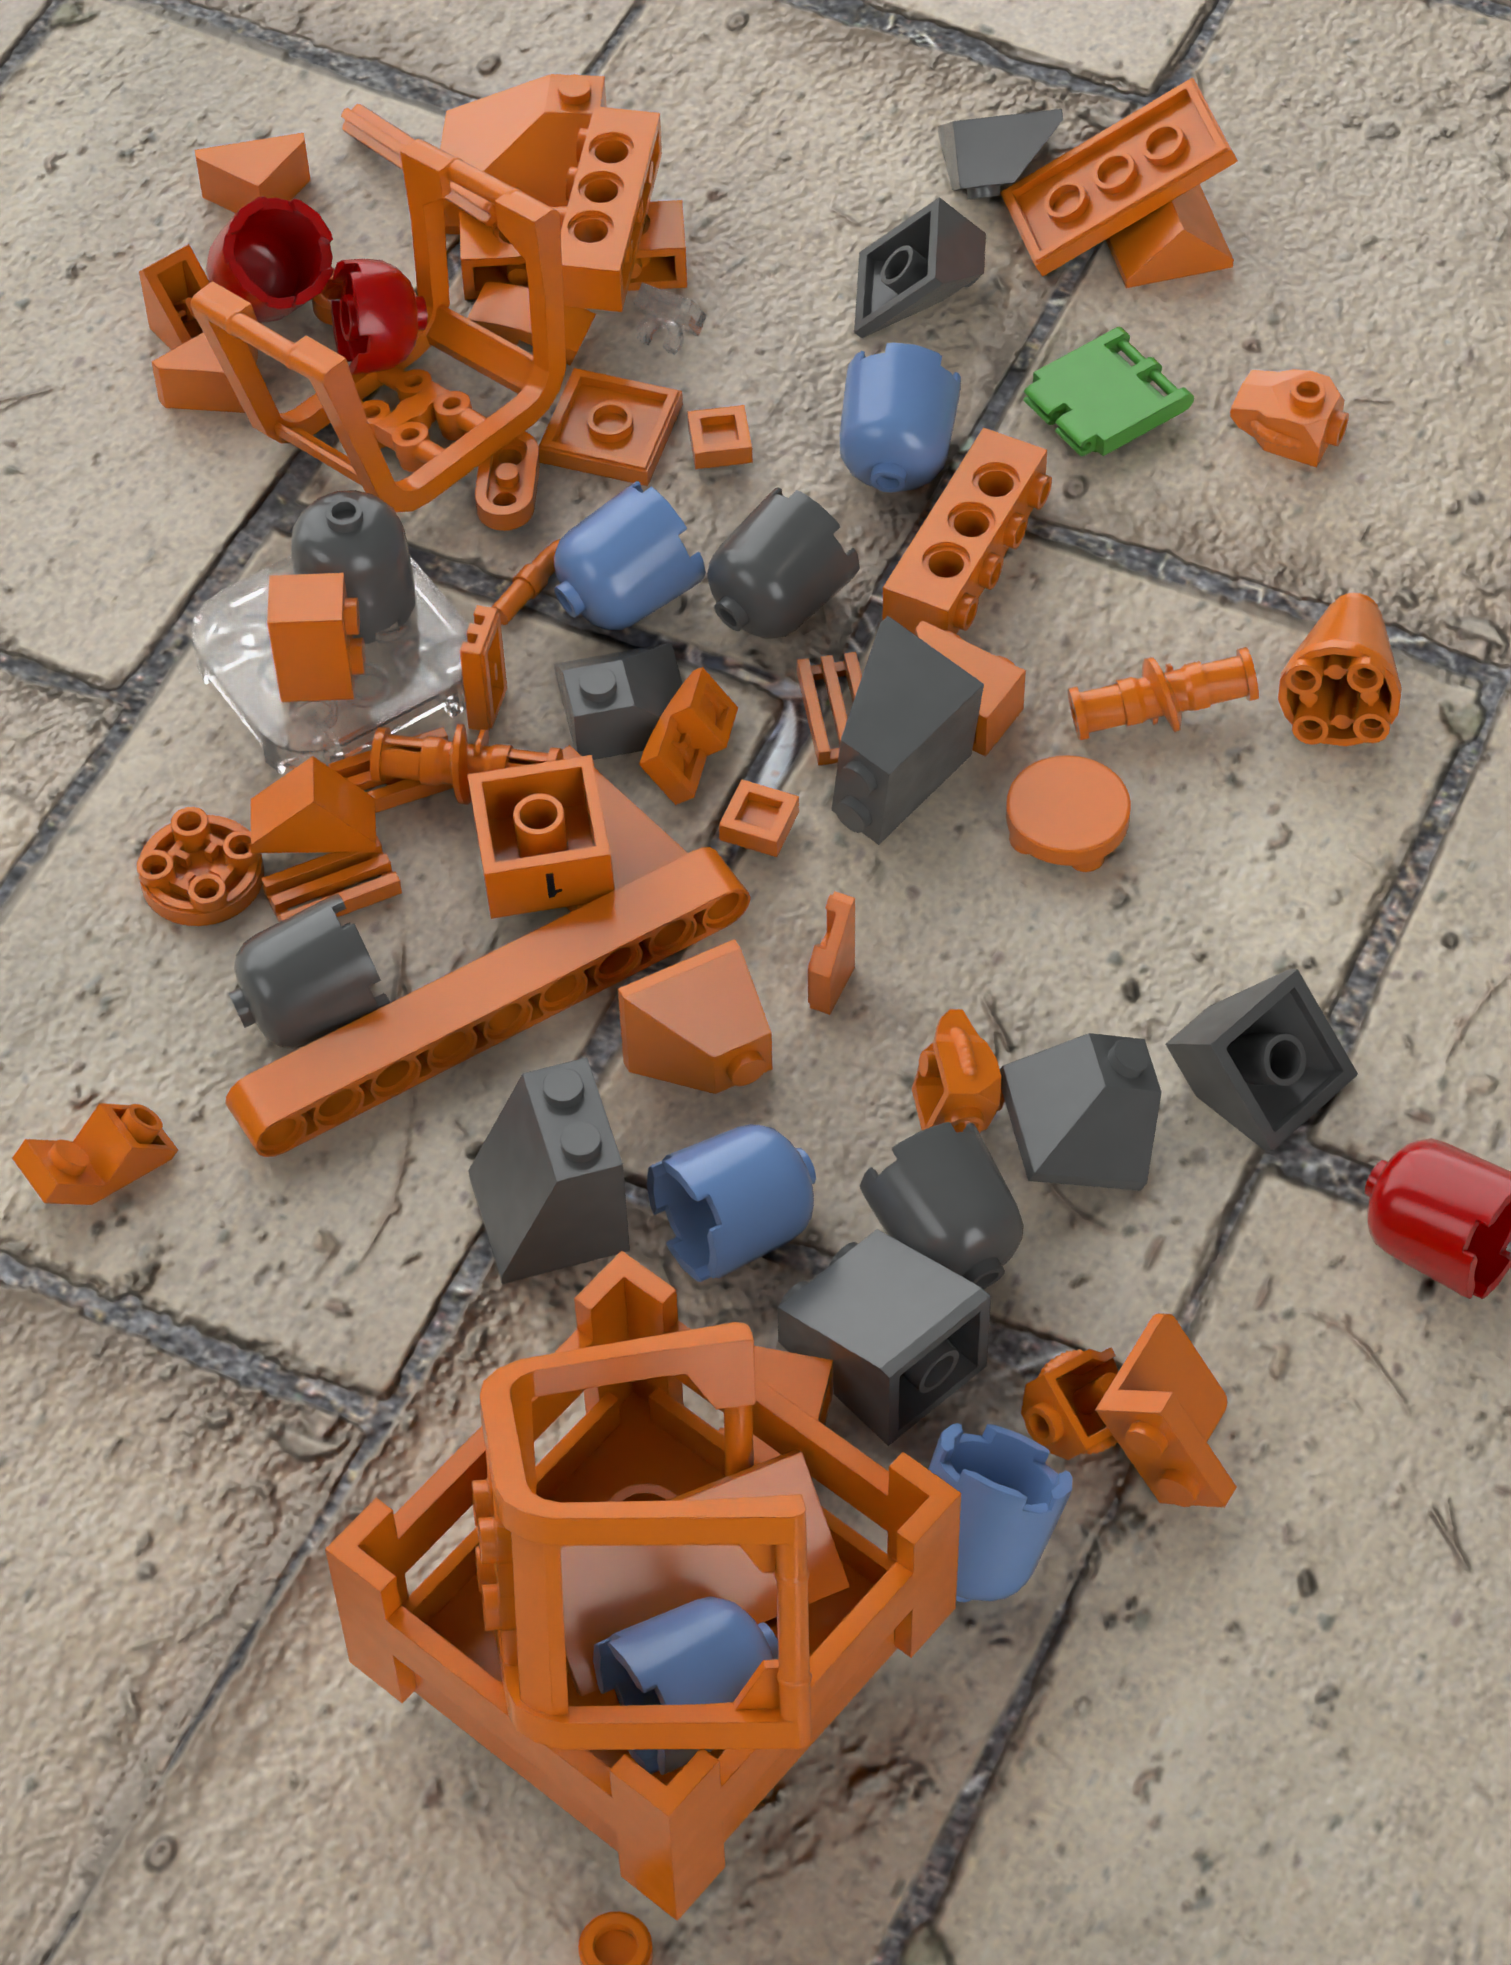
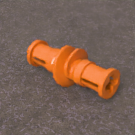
M1247 647L1237 649L1236 656L1204 664H1201L1200 661L1188 663L1176 670H1173L1171 663L1166 664L1165 672H1163L1153 657L1144 658L1142 678L1128 677L1116 680V684L1079 692L1077 686L1067 690L1071 715L1079 740L1088 739L1091 732L1122 725H1136L1149 719L1155 725L1158 724V719L1162 716H1165L1173 731L1176 732L1181 730L1182 712L1205 709L1211 707L1212 704L1246 697L1248 701L1259 699L1256 672Z
M457 724L453 741L429 735L425 738L391 734V730L388 727H378L371 747L370 776L374 782H384L386 777L417 780L424 785L438 786L440 784L453 785L458 803L468 805L472 801L467 774L562 760L563 751L561 748L551 747L549 752L545 753L514 749L512 745L495 744L489 746V730L486 729L480 730L475 743L470 744L467 740L464 724Z

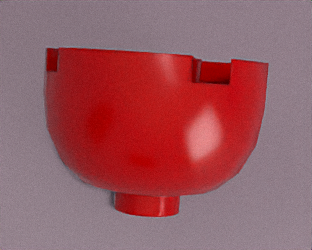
M349 259L337 262L332 283L343 282L341 299L331 300L333 334L337 353L345 357L347 362H352L349 365L352 375L372 374L392 369L407 359L415 347L418 331L425 330L427 327L428 316L424 297L415 296L411 281L396 266L383 260Z

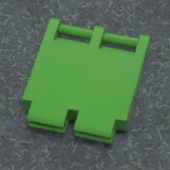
M1116 327L1033 372V383L1024 390L1027 396L1023 401L1048 425L1056 423L1059 427L1055 429V432L1080 456H1085L1091 452H1098L1105 456L1185 412L1194 402V395L1185 387L1178 389L1161 373L1162 365L1154 357L1145 358L1129 343L1130 335L1122 327ZM1122 351L1135 365L1131 366L1118 352ZM1154 381L1167 396L1161 395L1150 382Z

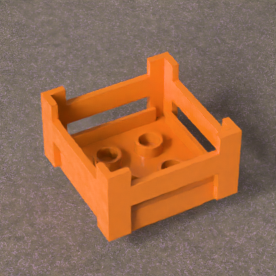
M621 1250L574 1298L577 1330L554 1353L691 1329L678 1320L676 1289ZM686 1374L532 1398L534 1442L583 1391L586 1415L535 1466L537 1495L543 1499L560 1503L667 1501L726 1477L724 1435L684 1406L682 1383L708 1401ZM755 1376L756 1404L752 1405L753 1434L781 1455L794 1449L801 1451L811 1477L888 1532L887 1553H885L822 1507L850 1587L808 1604L810 1672L812 1674L810 1682L811 1743L805 1748L714 1749L711 1752L699 1749L686 1765L671 1773L668 1772L661 1775L660 1771L653 1774L647 1772L638 1765L628 1750H561L537 1744L517 1732L508 1716L495 1630L485 1631L482 1592H479L475 1548L479 1546L478 1526L410 1595L408 1594L405 1578L406 1572L473 1505L472 1481L487 1479L486 1447L482 1426L395 1514H393V1510L376 1497L325 1548L349 1662L401 1703L413 1692L417 1693L615 1849L619 1856L621 1877L676 1921L681 1918L725 1868L724 1842L897 1649L912 1658L956 1608L961 1493L904 1452L889 1466V1471L757 1376ZM754 1457V1465L762 1463ZM777 1617L764 1623L772 1629L778 1640ZM566 1665L568 1706H620L615 1689L604 1694L599 1689L581 1697L576 1692Z

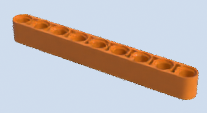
M702 847L693 850L246 1075L230 1088L225 1104L259 1155L264 1157L280 1155L728 927L744 914L749 906L751 897L747 889L715 849Z

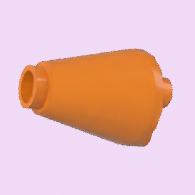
M1347 593L1336 599L1335 602L1330 604L1281 672L1278 700L1285 718L1292 724L1294 736L1305 744L1315 745L1323 743L1346 747L1361 743H1377L1387 737L1391 724L1398 716L1402 687L1382 613L1372 598L1361 593Z

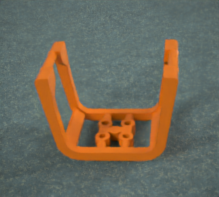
M416 139L400 150L411 217L418 296H423L425 299L428 316L426 329L418 331L415 347L405 361L389 370L372 374L352 375L345 357L307 335L296 343L283 337L257 321L251 303L213 281L199 290L193 296L190 303L191 309L252 427L281 444L291 443L360 484L365 493L373 494L393 507L395 512H412L428 504L534 425L549 410L561 389L566 371L559 212L523 193L520 189L496 179L464 162L461 158L455 157L422 139ZM450 182H454L495 204L499 230L525 260L529 288L533 355L449 309L450 297L444 197L451 193ZM248 344L281 362L286 368L308 378L316 393L296 408L286 413H279ZM431 346H434L517 393V396L487 418L472 409L470 397L466 393L447 390L433 382L431 374L425 370L412 369L405 371L404 369L419 359ZM384 384L398 392L400 403L391 412L389 405L385 401L368 400L364 402L362 399ZM436 420L441 429L442 436L447 440L455 441L446 449L430 440L428 430ZM331 423L347 456L313 435ZM388 447L395 451L401 468L414 473L400 481H394L380 449Z
M732 1322L523 1358L497 1368L483 1381L480 1392V1410L486 1447L487 1479L472 1481L475 1526H478L479 1546L475 1548L479 1592H482L485 1631L495 1630L508 1716L516 1731L533 1742L561 1750L805 1748L811 1743L810 1682L812 1674L810 1672L809 1570L807 1569L806 1506L802 1494L704 1500L560 1503L539 1497L536 1490L532 1398L686 1374L715 1409L724 1408L726 1477L754 1466L752 1405L756 1404L754 1339L750 1327L745 1323ZM739 1545L762 1573H775L774 1577L777 1586L778 1659L763 1660L733 1702L685 1705L568 1706L560 1546Z

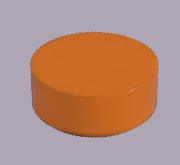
M621 1911L603 1913L592 1919L581 1933L578 1945L581 1965H652L653 1945L650 1932L646 1925L632 1914Z

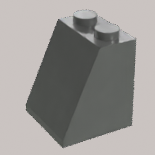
M889 616L879 625L841 738L832 802V811L837 814L840 821L848 829L857 833L862 832L878 845L972 755L984 684Z
M588 1058L523 1073L468 1170L469 1179L502 1284L613 1256L621 1250L623 1252L630 1251L623 1163Z
M876 1229L859 1244L851 1242L841 1248L831 1260L829 1267L810 1282L801 1281L789 1289L777 1307L778 1342L792 1353L833 1360V1394L889 1446L987 1367L991 1296L982 1287Z

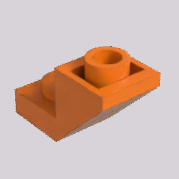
M99 1103L73 1142L63 1139L57 1141L25 1139L12 1159L44 1203L93 1205L172 1160L178 1149L162 1129L161 1119L146 1106L140 1104Z

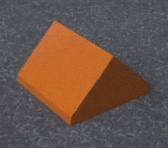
M1200 184L1106 239L1126 288L1233 268L1234 259Z

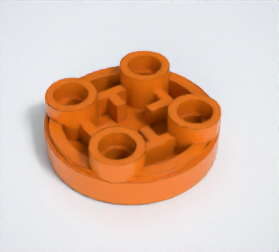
M1071 755L1054 756L1039 760L1022 770L1009 788L1006 802V822L1010 832V844L1017 852L1030 854L1048 863L1071 866L1080 872L1094 871L1102 866L1105 856L1113 852L1126 836L1130 822L1131 801L1128 790L1120 777L1110 768L1095 760Z
M185 807L178 810L172 816L170 824L161 828L148 840L137 861V873L143 896L148 905L157 914L181 925L207 926L233 918L244 911L255 900L262 887L261 878L264 877V864L261 853H251V831L243 825L225 817L207 815L202 809L197 807Z

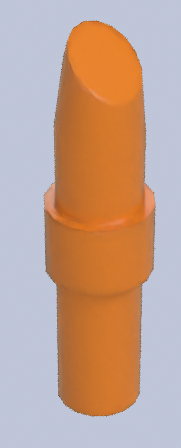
M560 539L552 542L531 563L526 564L515 575L509 588L491 606V608L498 609L501 625H507L530 599L536 598L548 584V579L555 572L554 555Z

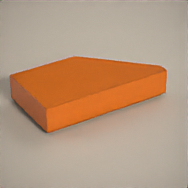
M834 891L833 895L830 894L825 907L827 912V932L821 943L814 945L808 965V1003H810L811 1009L828 1015L833 1011L855 969V898Z

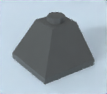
M1062 109L959 120L939 125V139L952 190L967 189L968 199L1001 196L1000 185L1013 183L1017 180L1063 121Z
M939 197L860 251L854 333L864 338L944 301L963 287L973 285L984 274L986 233Z
M672 643L554 664L555 675L574 749L581 756L592 755L593 760L644 751L659 718L683 684Z
M1288 969L1208 1006L1165 1044L1195 1096L1265 1151H1273L1358 1075L1298 969Z
M1088 1033L1003 1065L1000 1068L1002 1076L1001 1090L1028 1181L1138 1191L1144 1188L1148 1181L1162 1093L1145 1039Z

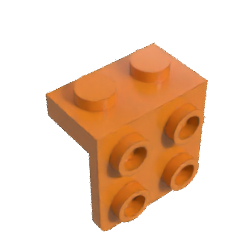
M1157 1313L1150 1319L1095 1410L1159 1503L1175 1504L1181 1507H1226L1237 1486L1207 1441L1226 1411L1227 1396L1176 1318L1172 1314Z

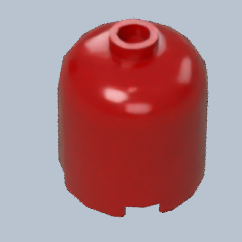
M258 197L235 213L210 246L206 265L207 278L210 283L213 281L251 303L259 323L281 320L318 296L332 277L334 270L331 266L333 259L330 242L333 240L332 233L320 214L299 199L294 198L288 201L277 197Z
M1432 1138L1409 1143L1393 1155L1389 1161L1381 1160L1375 1165L1365 1185V1195L1370 1197L1367 1209L1368 1228L1375 1244L1392 1257L1468 1299H1471L1473 1295L1480 1299L1486 1298L1499 1285L1511 1268V1252L1506 1250L1511 1241V1171L1446 1142Z

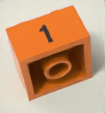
M592 755L467 774L491 919L587 904L615 890L610 847Z

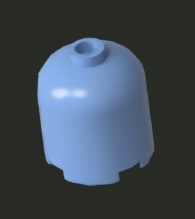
M893 342L886 344L885 353L866 357L865 352L861 351L851 360L847 369L841 417L840 457L852 476L880 491L892 493L916 490L934 480L944 468L948 458L959 403L961 376L958 372L952 375L951 372L941 366L942 355L918 345Z
M636 481L570 529L560 539L554 555L555 572L560 584L554 588L560 604L570 616L575 618L581 614L587 621L599 628L622 630L639 622L703 581L706 574L704 561L699 551L689 557L684 544L678 536L686 531L687 527L670 503L652 486L643 492L640 482Z
M750 1124L734 1128L666 1155L662 1161L648 1168L647 1190L653 1214L656 1215L665 1211L669 1224L676 1235L675 1238L666 1242L669 1251L686 1273L696 1281L702 1282L710 1277L713 1279L721 1278L789 1243L802 1233L812 1218L814 1206L812 1184L816 1181V1173L811 1159L803 1149L795 1148L787 1138L774 1128Z
M952 1424L941 1433L928 1470L961 1493L956 1601H995L1006 1599L1017 1593L1033 1575L1072 1492V1475L1066 1470L1059 1474L1046 1464L1050 1451L1020 1433L997 1425L987 1424L983 1435L963 1434L964 1431L961 1424Z
M710 1596L694 1600L613 1633L609 1638L594 1645L593 1663L600 1692L604 1694L615 1689L620 1706L733 1702L763 1660L778 1659V1640L766 1623L757 1624L736 1603ZM642 1749L628 1751L638 1765L647 1772L653 1774L660 1771V1774L664 1775L686 1765L699 1749ZM705 1749V1750L708 1751V1752H711V1751L714 1750V1749Z

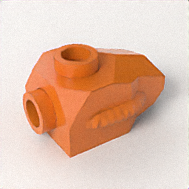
M1298 369L1281 372L1251 370L1243 381L1232 404L1230 417L1240 429L1254 437L1264 451L1317 468L1328 445L1338 447L1347 428L1349 413L1343 412L1345 400L1329 376L1310 370Z
M950 1009L939 1019L933 1043L920 1054L912 1093L922 1130L941 1123L950 1122L955 1132L958 1133L963 1132L967 1124L973 1123L979 1133H981L983 1130L988 1129L996 1112L1003 1108L1005 1100L1001 1090L1002 1076L997 1058L988 1043L978 1035L963 1009Z
M1112 1347L1102 1352L1093 1349L1086 1351L1078 1349L1061 1353L1044 1365L1036 1379L1025 1385L1021 1415L1025 1421L1026 1429L1033 1440L1047 1448L1050 1454L1068 1461L1079 1454L1091 1455L1092 1453L1104 1452L1118 1443L1095 1410L1119 1372L1114 1361L1116 1354Z

